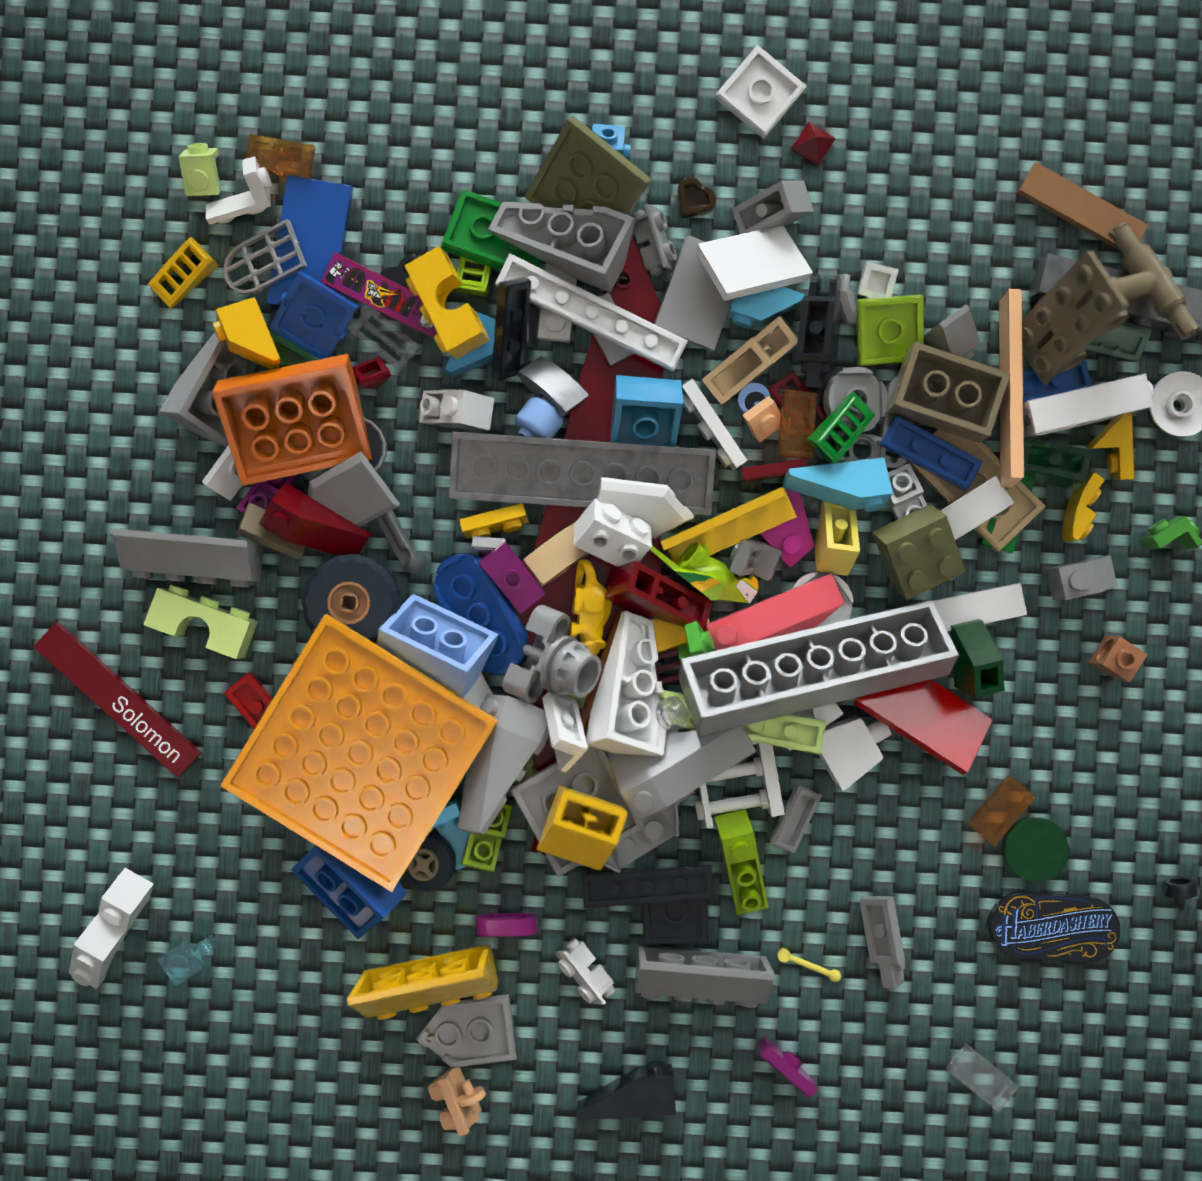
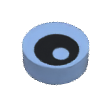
M750 383L739 392L737 397L738 407L743 413H746L767 396L770 397V393L762 384Z

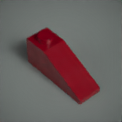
M286 482L273 497L258 523L287 542L335 555L359 554L371 535Z
M636 560L613 568L605 596L609 601L631 612L682 627L697 621L703 631L706 629L712 604L711 600Z

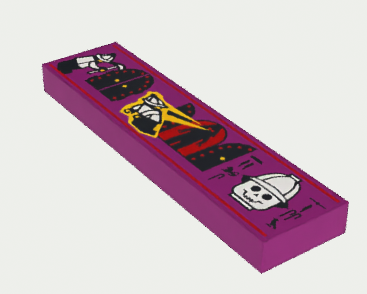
M334 252L321 279L323 284L434 339V335L438 332L434 324L429 325L422 315L420 307L424 304L419 295L414 296L411 290Z

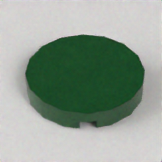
M1021 818L1008 828L1003 837L1004 862L1014 874L1026 881L1043 882L1051 880L1063 870L1068 861L1069 845L1066 835L1058 825L1046 818Z

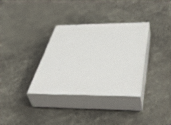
M757 45L716 93L715 99L765 139L802 95L807 86Z

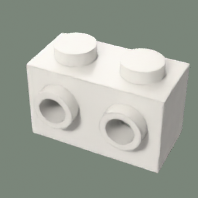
M595 498L574 524V546L617 567L635 560L639 562L652 547L651 525L640 518H634L620 511L612 504H606Z

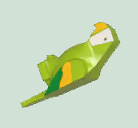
M698 543L690 544L680 556L681 559L678 565L654 546L650 549L671 569L711 601L726 600L750 604L758 592L759 583L753 574H750L748 578L744 576L735 577L723 562L709 556V548L706 544L702 546Z

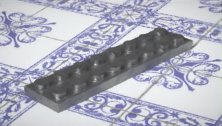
M452 432L449 498L588 507L595 498H598L601 478L603 477L668 485L675 493V497L679 502L687 507L692 514L711 515L716 450Z

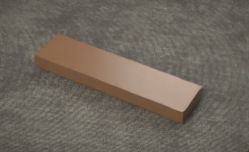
M1037 162L1032 165L1017 192L1022 197L1120 251L1108 235L1115 226L1127 221L1139 241L1148 227L1146 223Z

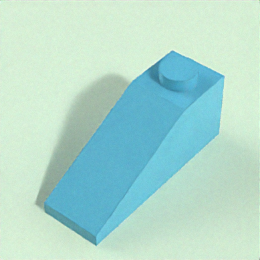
M884 457L788 469L782 481L785 489L851 510L864 509L866 512L882 509L893 494Z

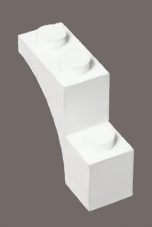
M124 868L101 898L97 916L73 946L69 974L77 983L83 986L90 985L96 989L100 986L122 940L149 901L153 883Z

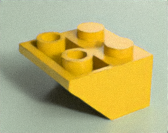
M559 785L537 850L601 871L618 843L628 812L621 805Z

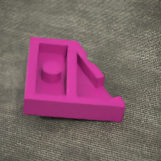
M785 489L797 517L759 535L768 545L781 550L780 559L788 568H791L814 547V542L801 494Z

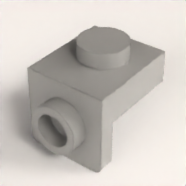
M756 539L741 540L731 552L730 561L732 564L729 571L739 576L753 574L764 580H771L782 552Z

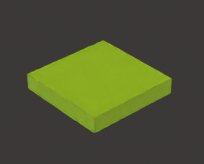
M924 295L856 299L857 365L902 363L906 350L914 342L924 344Z

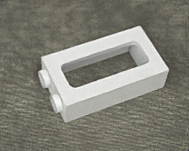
M1146 374L1027 401L1023 403V440L1113 419L1116 415L1133 414L1153 407V386L1147 380Z

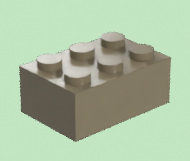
M914 342L906 350L886 412L979 443L991 435L1011 373Z

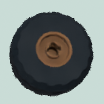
M361 554L339 555L320 564L310 578H308L302 596L303 617L312 634L323 616L328 614L377 645L379 628L400 609L403 595L395 575L378 560Z

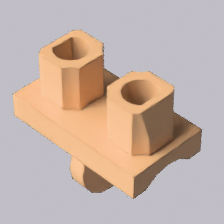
M450 1067L442 1076L435 1079L428 1086L431 1099L434 1101L444 1099L448 1107L444 1108L440 1113V1122L443 1129L457 1130L459 1136L468 1134L470 1132L469 1128L480 1119L478 1113L482 1109L479 1101L486 1095L482 1086L473 1088L470 1079L465 1080L460 1067Z

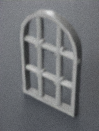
M286 219L241 242L229 252L225 259L223 271L224 278L230 288L240 294H255L307 267L291 221ZM287 226L289 235L276 242L271 241L269 235ZM265 238L268 246L253 254H248L246 247ZM292 239L295 251L283 257H277L274 248ZM242 250L244 259L231 265L235 255ZM265 253H271L274 262L259 270H254L251 261ZM298 255L301 264L283 272L280 264ZM242 265H247L250 274L233 283L230 278V272ZM272 268L277 269L278 276L262 284L259 283L257 276ZM249 280L250 282L253 281L255 288L248 290L237 288Z

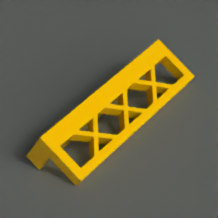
M781 487L660 542L664 551L668 550L673 562L678 565L681 559L680 556L690 544L698 543L701 546L706 544L709 548L710 556L739 543L741 540H746L794 519L797 515L785 488Z

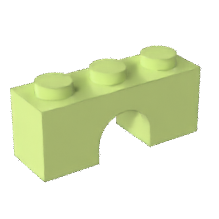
M170 584L169 589H156L143 625L172 636H184L190 621L199 617L207 623L210 631L205 648L234 659L245 658L258 621L249 618V612L236 607H231L230 611L218 607L219 601L202 595L199 600L188 596L189 590Z

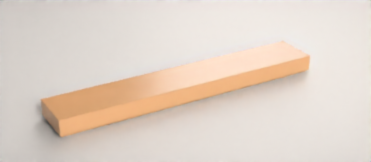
M1008 289L999 302L1000 370L1011 373L1000 405L1001 487H1013L1024 477L1022 292L1020 289Z

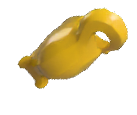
M579 559L572 603V612L577 615V622H571L569 636L576 638L579 635L580 642L589 648L591 654L597 656L599 651L606 646V642L602 639L603 626L611 613L612 602L605 598L607 589L597 581L592 563L588 559ZM585 572V583L584 585H582L583 575Z

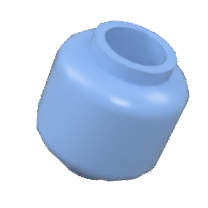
M543 395L541 398L532 397L515 417V423L519 428L517 434L523 437L553 438L563 425V418Z

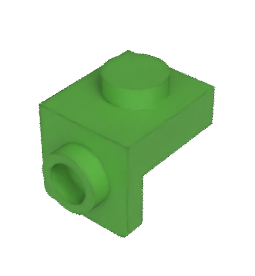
M1187 517L1172 518L1168 522L1166 519L1160 520L1148 528L1150 533L1140 539L1147 550L1160 549L1178 538L1185 549L1198 548L1202 545V540L1199 537V528Z
M697 621L684 625L688 643L678 646L680 663L681 659L710 653L712 650H715L710 632H704Z

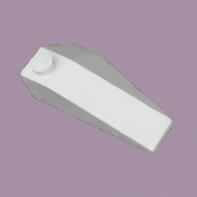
M628 611L621 613L590 712L586 738L587 745L615 754L657 757L664 755L668 723L666 712H662L659 694L663 693L662 682L657 681L655 662L658 660L652 620Z

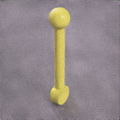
M780 948L777 952V957L781 962H794L828 976L832 982H838L841 979V973L836 969L830 971L793 956L786 948Z

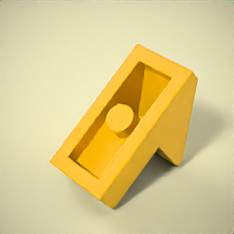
M1132 413L1116 415L1086 447V449L1112 448V454H1108L1107 469L1109 474L1113 473V479L1115 480L1134 479Z

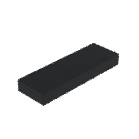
M525 277L498 283L491 377L497 380L517 376L518 371L523 369L531 291V280Z

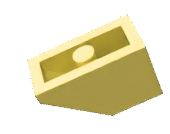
M822 500L814 545L816 572L848 576L860 553L856 510Z

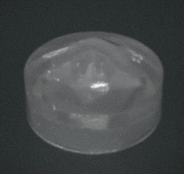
M670 696L662 699L657 704L656 718L662 728L668 731H675L687 725L690 713L686 702L682 698Z

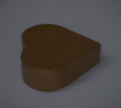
M686 177L680 181L677 188L681 219L706 215L714 210L717 199L715 193L710 188L702 187L698 179Z

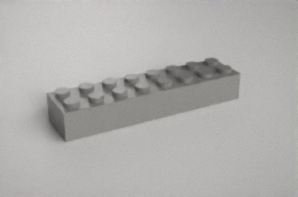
M930 600L681 659L679 682L698 736L947 676L950 675L959 655L933 601Z

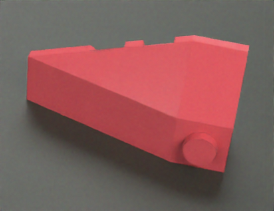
M830 573L712 620L706 626L718 651L816 628L845 602L833 573Z

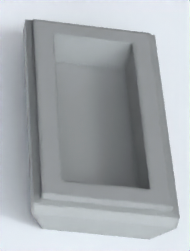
M800 785L795 786L784 807L785 815L780 816L770 837V844L795 853L822 795Z

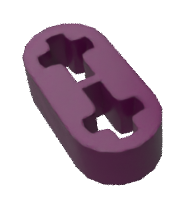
M487 913L475 917L476 935L528 936L538 932L537 914Z

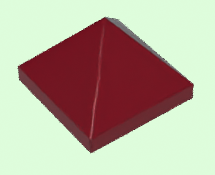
M808 121L791 150L818 167L836 138Z
M380 356L352 367L355 379L361 389H378L392 377L391 372Z

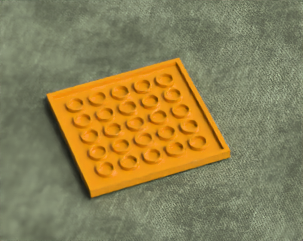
M326 614L321 619L220 786L392 892L495 727L498 719Z

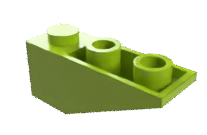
M746 809L714 816L737 915L768 908L755 835Z

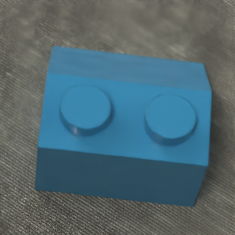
M616 375L612 402L610 443L676 447L683 408L681 380Z

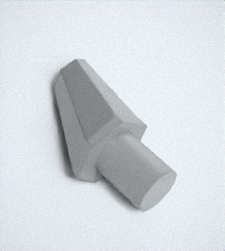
M838 274L841 279L839 298L842 304L841 316L846 324L855 327L856 302L855 292L850 290L851 276L849 274Z

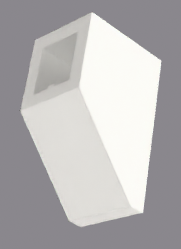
M466 390L423 391L419 423L465 430L490 431L494 398Z

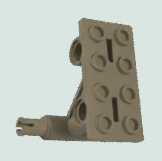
M1127 221L1115 226L1108 235L1123 254L1122 264L1130 275L1121 278L1110 277L1094 252H1085L1022 319V353L1042 384L1049 383L1059 373L1071 370L1087 358L1084 348L1098 335L1107 333L1125 322L1129 317L1125 309L1128 305L1144 296L1159 317L1167 318L1181 341L1192 337L1201 329L1186 309V297L1174 282L1171 270L1161 263L1149 245L1146 243L1141 244Z

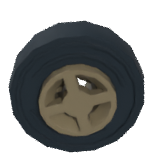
M429 832L402 875V880L410 888L420 892H432L443 887L453 876L456 867V856L451 844L443 836Z

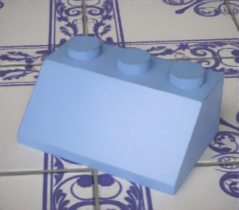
M412 594L401 605L397 613L393 614L379 628L377 645L463 698L478 680L497 641L498 634Z

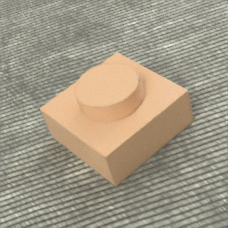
M769 396L742 415L753 437L759 442H762L786 424L775 401Z

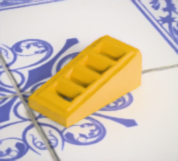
M190 237L179 247L148 285L172 309L219 265L194 238ZM193 255L201 261L198 266L190 259ZM184 263L192 270L189 276L181 269ZM174 272L183 279L181 285L171 277ZM164 281H167L174 288L175 292L172 295L161 285Z

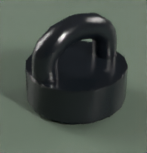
M1179 876L1166 878L1162 882L1163 894L1176 899L1177 909L1180 911L1186 908L1185 899L1198 896V883L1194 879Z

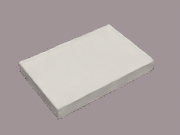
M784 225L700 243L696 249L699 259L724 301L809 281L813 274Z

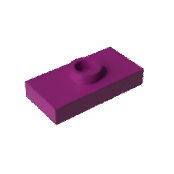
M506 541L479 561L482 568L520 614L546 594L545 589L541 588Z
M764 1035L757 1043L761 1057L806 1097L811 1098L818 1088L813 1078L801 1068L802 1062L791 1051L787 1050L784 1053Z

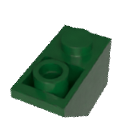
M976 619L950 625L951 640L959 655L953 666L954 687L975 698L1005 691L1003 658L983 620Z

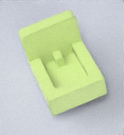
M206 143L188 145V149L178 156L185 195H219L221 189L215 160L219 155L218 148H208Z

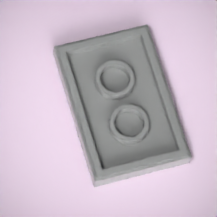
M687 235L654 324L687 340L691 344L712 352L717 344L733 299L723 300L696 253L698 244L705 241Z

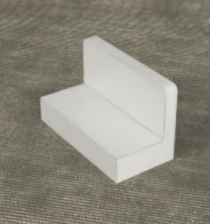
M548 691L542 699L552 748H555L559 771L566 773L585 753L588 747L577 700Z

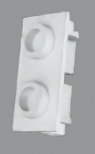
M574 938L566 945L568 951L555 952V955L560 960L557 964L567 977H573L579 984L577 990L586 1002L604 1005L606 1002L602 995L607 998L616 990L613 986L614 981L600 964L591 971L587 968L596 958L583 941L579 942Z

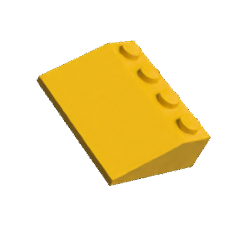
M491 943L364 970L347 998L348 1006L366 1018L377 1016L378 1020H384L394 1017L398 1011L409 1009L410 1013H417L428 1009V1005L441 1002L442 1006H449L460 1002V998L473 996L474 999L489 997L492 995V991L497 990L499 982Z

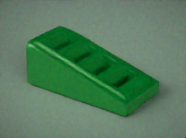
M851 392L806 440L827 462L836 464L876 415L855 392ZM852 405L863 415L860 420L849 410ZM844 415L854 425L851 429L841 420ZM836 425L845 434L842 438L833 430ZM828 435L836 442L834 447L825 440Z

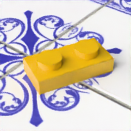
M523 503L459 519L466 539L472 538V540L473 536L490 537L491 532L499 530L514 532L522 529V524L529 523Z

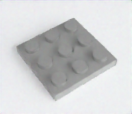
M587 745L588 749L566 773L559 771L558 763L555 762L510 788L538 841H540L559 785L621 805L628 814L618 843L645 828L641 820H635L622 797L610 761L604 750ZM545 853L558 877L580 865L579 863Z

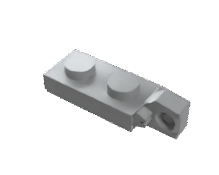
M865 896L859 902L870 963H874L876 968L880 969L883 988L895 989L904 983L903 969H905V957L894 897Z

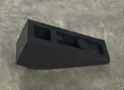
M664 1061L648 1062L646 1066H639L579 1100L577 1102V1121L676 1115L672 1064H666Z

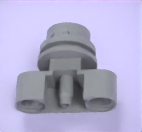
M539 605L534 609L525 629L538 635L533 646L527 644L523 647V653L528 655L524 667L510 663L503 679V690L506 693L531 704L539 699L544 689L561 696L574 694L578 697H584L593 690L600 676L601 661L598 656L590 653L589 648L585 644L567 636L571 625L569 615L546 605Z

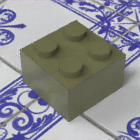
M932 504L872 532L890 583L906 600L966 572L948 518Z

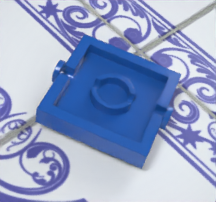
M300 271L297 273L288 292H284L278 301L280 307L268 329L319 359L329 358L332 356L338 343L343 342V338L348 333L346 329L359 306L305 272Z

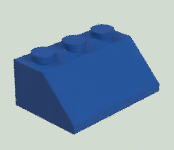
M316 845L291 869L357 939L361 938L383 920L408 893L402 887L400 880L391 892Z

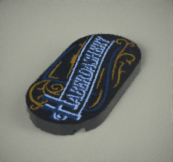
M1012 892L1002 897L1003 899L998 904L995 903L988 917L989 934L996 945L1009 956L1020 959L1096 962L1107 957L1115 949L1120 937V922L1115 911L1107 903L1089 895Z

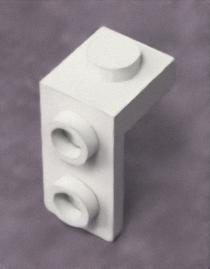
M255 156L243 160V176L250 191L206 204V220L208 224L217 222L219 224L228 223L237 216L247 213L258 214L271 206L270 190L268 188L272 186L266 167L260 168Z

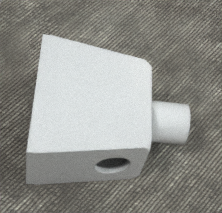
M851 716L825 727L821 754L818 755L836 786L844 791L884 758L877 743L892 734L889 727L879 720L866 727L861 717Z

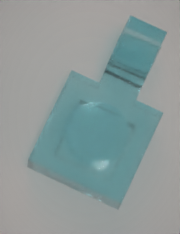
M212 934L194 946L187 938L162 955L157 961L176 987L206 965L202 957L211 952L219 943Z

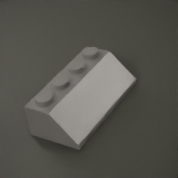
M113 529L112 536L121 570H131L132 577L152 579L153 573H164V580L185 582V575L197 576V583L217 585L218 578L230 579V586L250 588V581H261L264 545L246 540Z
M638 945L634 984L635 993H641V996L647 999H659L660 995L673 996V999L681 1002H691L693 998L706 999L707 1003L714 1005H723L725 1001L738 1002L740 1006L755 1008L758 1004H767L775 974L766 956Z

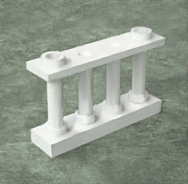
M751 741L753 745L756 744L758 757L753 758L751 762L736 764L708 781L713 782L756 774V777L762 776L764 789L759 790L757 794L709 802L705 783L698 787L700 800L695 801L698 821L704 820L707 828H713L711 815L760 806L762 809H767L771 817L785 815L773 745Z

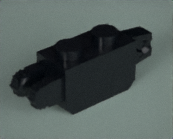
M812 275L808 296H804L802 300L797 361L801 365L800 372L806 373L805 387L808 391L822 392L824 374H831V370L836 368L842 304L839 301L840 275L831 276L829 296H820V275Z

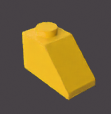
M255 297L216 309V321L212 322L219 342L225 340L229 351L270 370L279 368L280 357Z

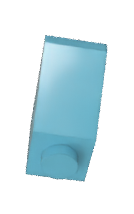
M780 287L734 298L727 317L732 318V322L740 327L751 328L752 325L758 327L797 308L805 294L786 287Z

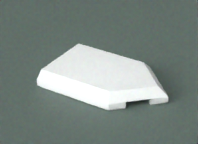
M601 478L597 499L606 504H612L620 511L634 518H640L651 525V539H656L694 518L692 512L679 502L675 497V493L668 485Z

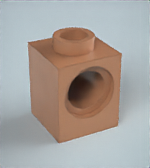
M1105 636L1088 663L1114 680L1130 682L1148 654L1122 637Z

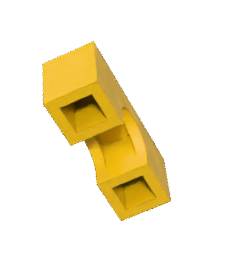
M440 246L405 265L410 276L406 279V282L414 296H420L424 304L420 307L421 313L429 325L434 324L438 332L434 335V339L443 353L448 352L455 359H458L491 341L477 312L468 303L454 310L446 309L445 302L448 294L453 289L462 285V282L449 256Z

